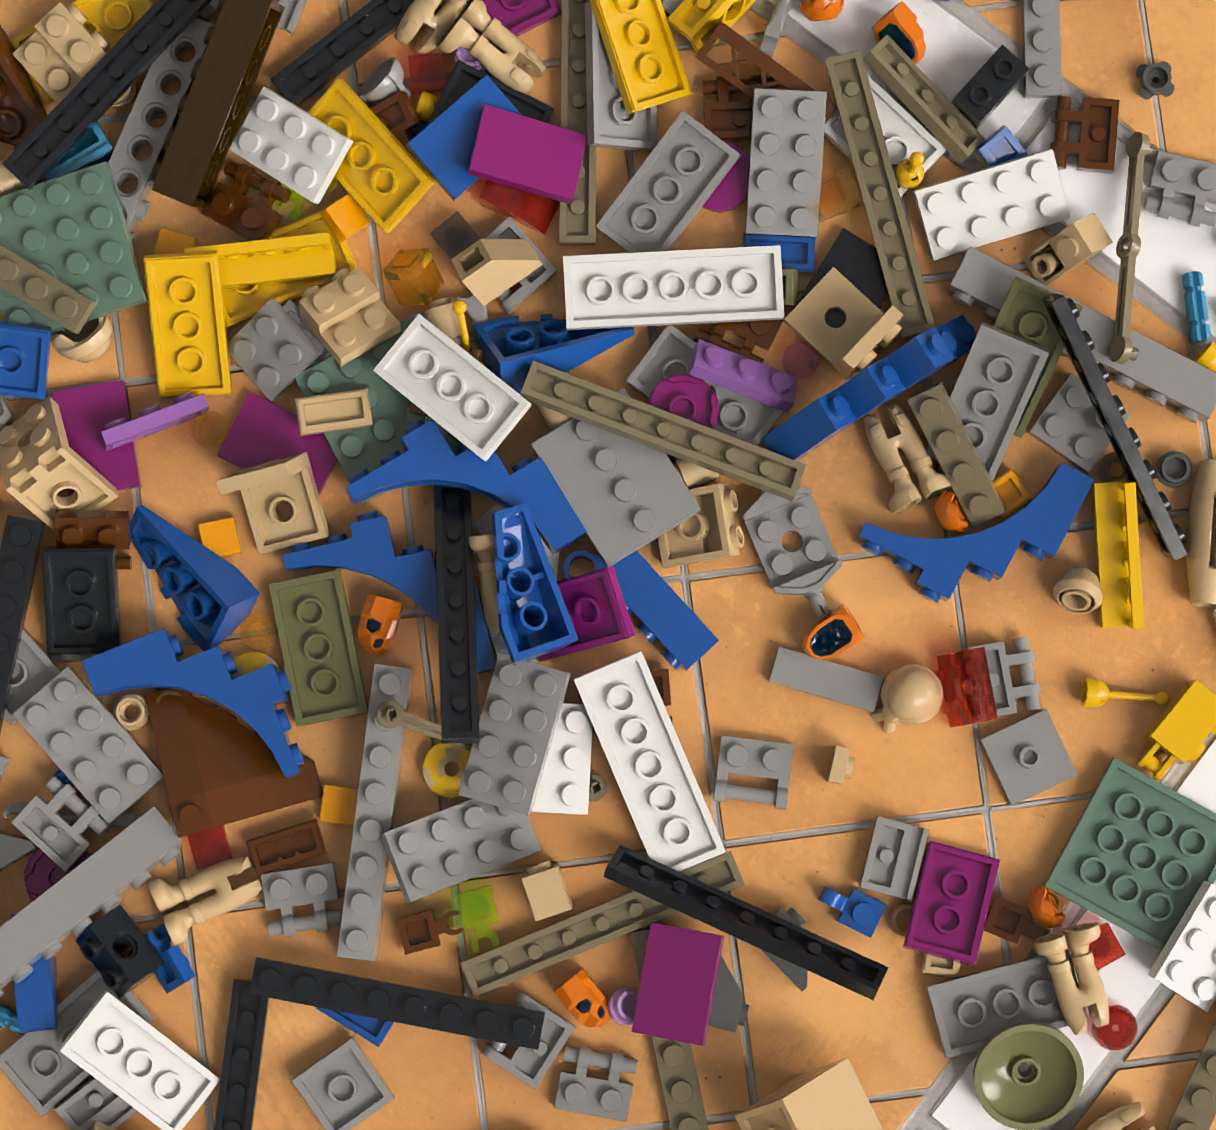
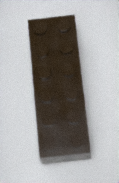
M219 0L217 10L221 11L216 25L211 24L204 38V45H207L203 58H198L192 68L190 78L194 80L189 94L185 92L182 95L178 104L177 113L181 115L176 128L172 126L166 135L164 147L167 148L163 161H157L153 168L151 181L154 184L151 190L191 207L204 208L213 192L285 6L272 0Z

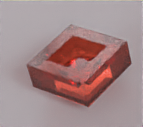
M444 53L408 56L412 94H421L423 91L428 93L442 92L447 83Z
M224 825L187 835L196 870L233 858Z
M1108 922L1099 925L1101 931L1099 938L1089 944V951L1093 953L1097 970L1126 955Z

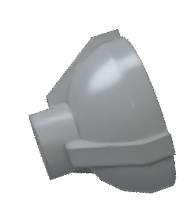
M395 57L384 59L365 81L359 98L365 103L379 104L399 91H406L408 97H410L411 91L403 83L404 71L400 62Z

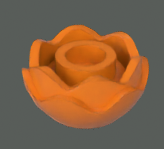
M801 0L799 7L809 21H826L838 17L842 11L844 0Z
M947 489L943 491L934 505L941 525L949 532H965L966 528L971 524L968 518H966V514L954 490L948 492Z
M1038 885L1032 890L1027 900L1034 919L1042 927L1058 928L1062 926L1061 922L1065 920L1066 915L1059 910V899L1055 895L1050 894V889L1045 885L1041 887Z

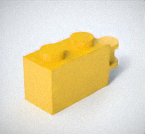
M1198 680L1189 681L1145 735L1152 744L1136 765L1140 768L1146 767L1153 773L1152 778L1157 781L1174 761L1177 764H1186L1188 760L1191 763L1195 762L1206 748L1202 744L1211 732L1216 735V695ZM1158 748L1168 755L1163 762L1154 756Z

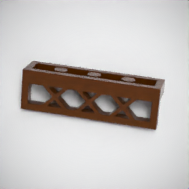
M720 20L711 31L712 34L695 56L752 99V89L754 87L767 88L768 86L782 84L788 89L814 90ZM718 38L730 46L732 62L717 64L706 56ZM736 51L747 59L737 61ZM748 63L757 65L760 68L762 83L746 85L741 82L738 65ZM733 66L735 76L726 71L724 67ZM765 72L776 80L766 82ZM826 99L825 124L837 108L828 99Z

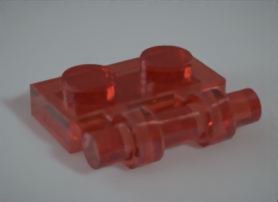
M985 647L936 656L939 671L935 672L942 684L945 703H942L943 714H947L949 727L998 719Z

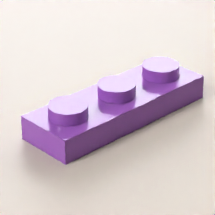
M701 339L694 346L689 370L690 375L785 412H789L794 405L798 377Z
M193 392L175 398L173 400L174 405L161 409L159 405H155L139 412L140 417L127 422L125 418H120L106 424V430L102 431L100 436L105 451L107 452L207 414L209 406L204 393L198 396H194Z

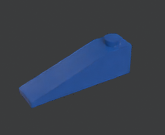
M552 314L540 315V321L519 322V316H507L473 325V332L478 349L484 351L482 358L484 366L520 394L533 361L567 373L633 336L634 328L567 330L566 319H553Z
M527 502L494 512L492 514L499 630L512 663L543 656L579 640Z
M141 505L136 508L130 521L131 541L147 568L155 569L164 585L160 591L165 599L172 598L181 614L177 618L178 622L203 652L217 647L249 617L260 592L235 566L145 506Z

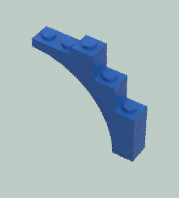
M962 314L937 328L933 327L921 333L886 358L862 370L839 388L813 401L762 438L763 443L769 451L795 461L801 459L887 401L938 370L969 354L976 338L974 328Z
M433 419L427 423L419 420L408 426L404 430L406 435L401 437V445L406 451L405 453L400 454L399 450L392 452L380 460L382 466L371 473L364 469L353 475L348 480L350 485L346 487V494L353 505L378 493L406 486L426 485L464 489L490 498L505 508L527 502L539 537L553 555L584 537L587 532L541 457L535 461H532L530 457L520 461L511 468L514 473L509 475L495 451L485 462L463 444L457 449L460 454L455 456Z
M1062 462L1056 467L1043 489L1022 510L1006 521L978 533L949 539H920L891 533L866 522L856 538L863 541L861 547L876 556H880L884 552L895 558L893 564L909 573H913L914 569L920 571L913 584L921 588L918 592L919 595L934 603H938L939 599L947 601L950 599L967 564L973 567L971 570L972 574L990 582L992 578L999 580L1003 577L1019 544L1025 546L1023 552L1040 561L1043 560L1044 556L1048 559L1054 557L1095 479Z
M378 511L356 516L358 522L350 523L353 538L347 539L346 534L334 535L325 538V545L312 548L310 542L301 543L289 547L290 553L282 555L287 571L332 568L346 569L373 576L398 588L418 603L437 624L436 564L432 550H424L423 545H417L402 549L403 556L397 557L388 518L385 515L379 516ZM474 583L477 674L493 671L496 660L484 617L478 585Z
M165 628L82 660L96 696L104 697L128 689L161 687L186 690L211 698L233 710L256 730L273 752L286 778L302 773L299 766L305 763L302 752L297 742L294 744L290 743L286 733L287 730L292 729L284 708L278 710L276 705L289 701L287 691L292 690L284 669L278 671L274 664H270L234 679L233 674L238 672L231 652L224 653L223 649L219 646L180 661L179 656L184 654L177 634L171 636Z

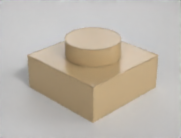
M837 745L833 747L827 782L843 784L844 778H851L855 757L849 756L850 748Z

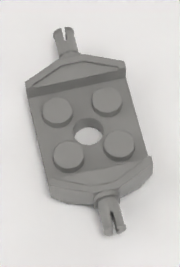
M798 487L793 501L762 490L760 498L742 518L774 594L805 595L806 598L809 597L816 618L823 616L821 609L824 615L830 613L831 611L821 593L823 591L822 587L842 566V562L838 559L811 495V489ZM795 532L800 536L802 544L798 551L788 552L782 547L781 538L785 533Z

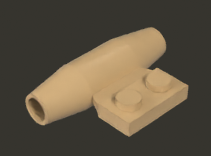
M1216 459L1200 460L1189 504L1186 566L1190 604L1201 607H1216Z

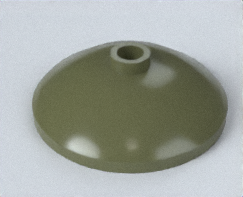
M1038 1022L1013 1024L995 1033L980 1050L973 1071L974 1089L984 1110L1002 1125L1018 1130L1041 1129L1062 1119L1076 1104L1084 1082L1082 1059L1073 1042L1060 1030ZM1021 1064H1030L1029 1069L1027 1071H1018V1067Z

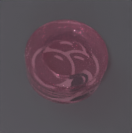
M806 342L791 344L785 350L782 358L783 368L786 373L796 376L798 379L811 376L819 363L818 353Z

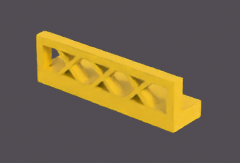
M684 0L667 18V21L672 28L689 40L695 53H698L712 34L711 31L719 20L731 28L756 0ZM709 30V33H708V34L705 36V38L701 41L700 39H701V38L707 33V31ZM718 38V39L716 40V42H715L714 45L711 47V49L717 44V42L720 40V38Z
M329 232L184 248L185 253L218 251L222 289L330 277L337 273L334 240Z
M1129 480L1096 482L1092 484L1097 577L1103 594V600L1099 606L1100 627L1128 626L1132 629L1144 628L1136 482Z

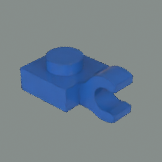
M824 887L818 899L841 911L837 922L870 938L887 906L853 888L848 898Z
M163 923L154 929L159 940L155 938L151 930L145 933L144 936L165 962L155 972V975L167 994L196 975L179 946L175 945L171 948L172 940Z

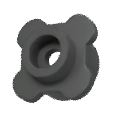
M1162 61L1150 66L1141 64L1137 68L1136 76L1140 78L1141 84L1139 95L1143 99H1150L1154 95L1168 97L1173 93L1174 85L1171 83L1172 76L1169 63ZM1156 77L1158 79V83H1153L1152 78Z

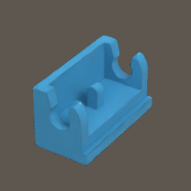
M98 122L45 175L47 181L102 162H109L114 148Z

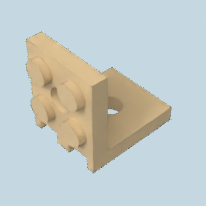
M833 267L789 313L784 322L847 380L854 371L858 374L874 361V358L877 356L874 350L879 345L885 349L896 338L902 329L899 322L903 314L893 305L884 314ZM830 309L842 311L845 316L844 325L839 328L828 326L825 322V313Z
M50 396L41 403L30 407L25 415L0 431V468L5 490L54 531L56 510H101L118 497L116 487L69 447L59 405ZM66 488L75 490L68 497L57 495L59 491Z
M307 452L268 461L249 468L238 469L216 480L220 495L241 490L259 555L330 536ZM284 500L292 505L294 513L290 520H284L277 515L276 505L279 501Z

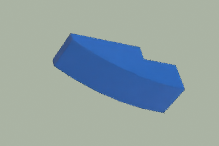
M42 956L31 965L34 970L30 975L17 984L14 982L20 1033L57 1029L56 959L52 956L45 960Z

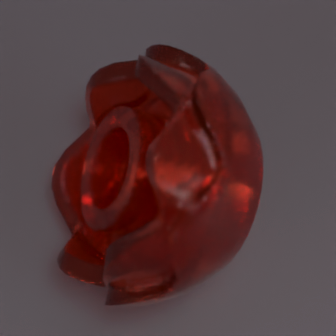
M1122 1005L1108 1006L1109 1024L1098 1028L1092 1023V1034L1100 1046L1107 1050L1125 1049L1136 1038L1138 1032L1137 1020L1132 1012ZM1115 1024L1118 1025L1117 1031L1112 1030V1026Z

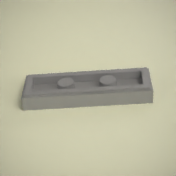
M779 646L768 682L874 712L884 677L831 661L819 660L807 654Z

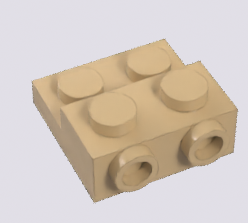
M61 2L34 26L37 31L12 53L57 104L108 53L107 50L111 47V44L100 32L95 30L91 33L84 25L88 19L74 4L67 7Z
M359 267L352 271L348 269L339 270L332 277L331 283L321 289L318 286L308 288L302 294L299 301L300 318L340 366L347 364L401 332L400 322L380 300L379 290Z
M714 484L689 489L699 504L701 511L658 537L663 568L740 556L739 548L744 546V536L741 527L735 526L733 512L738 510V499L734 490L729 491L728 484Z

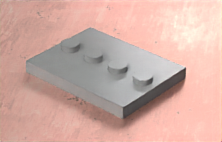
M624 387L617 391V393L630 397ZM575 418L531 444L538 458L541 457L607 567L616 564L701 511L699 504L664 452Z

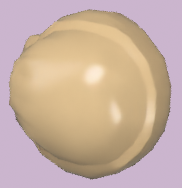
M106 315L85 322L79 334L73 333L68 329L54 332L51 336V342L60 355L70 360L88 363L98 359L107 351L111 342L113 326L109 316Z
M918 664L903 665L892 670L881 686L880 698L883 707L872 713V719L876 722H883V730L886 733L894 732L898 724L916 725L931 720L939 712L942 704L943 690L940 679L930 669Z

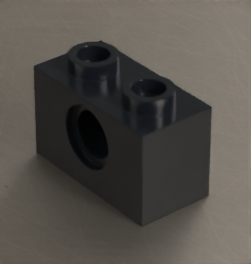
M1002 44L958 92L952 104L977 130L1023 80L1029 68Z
M121 905L89 925L75 940L83 956L92 962L102 975L106 986L113 990L119 999L150 978L165 963ZM114 950H116V951L121 955V957H119V956L114 952Z

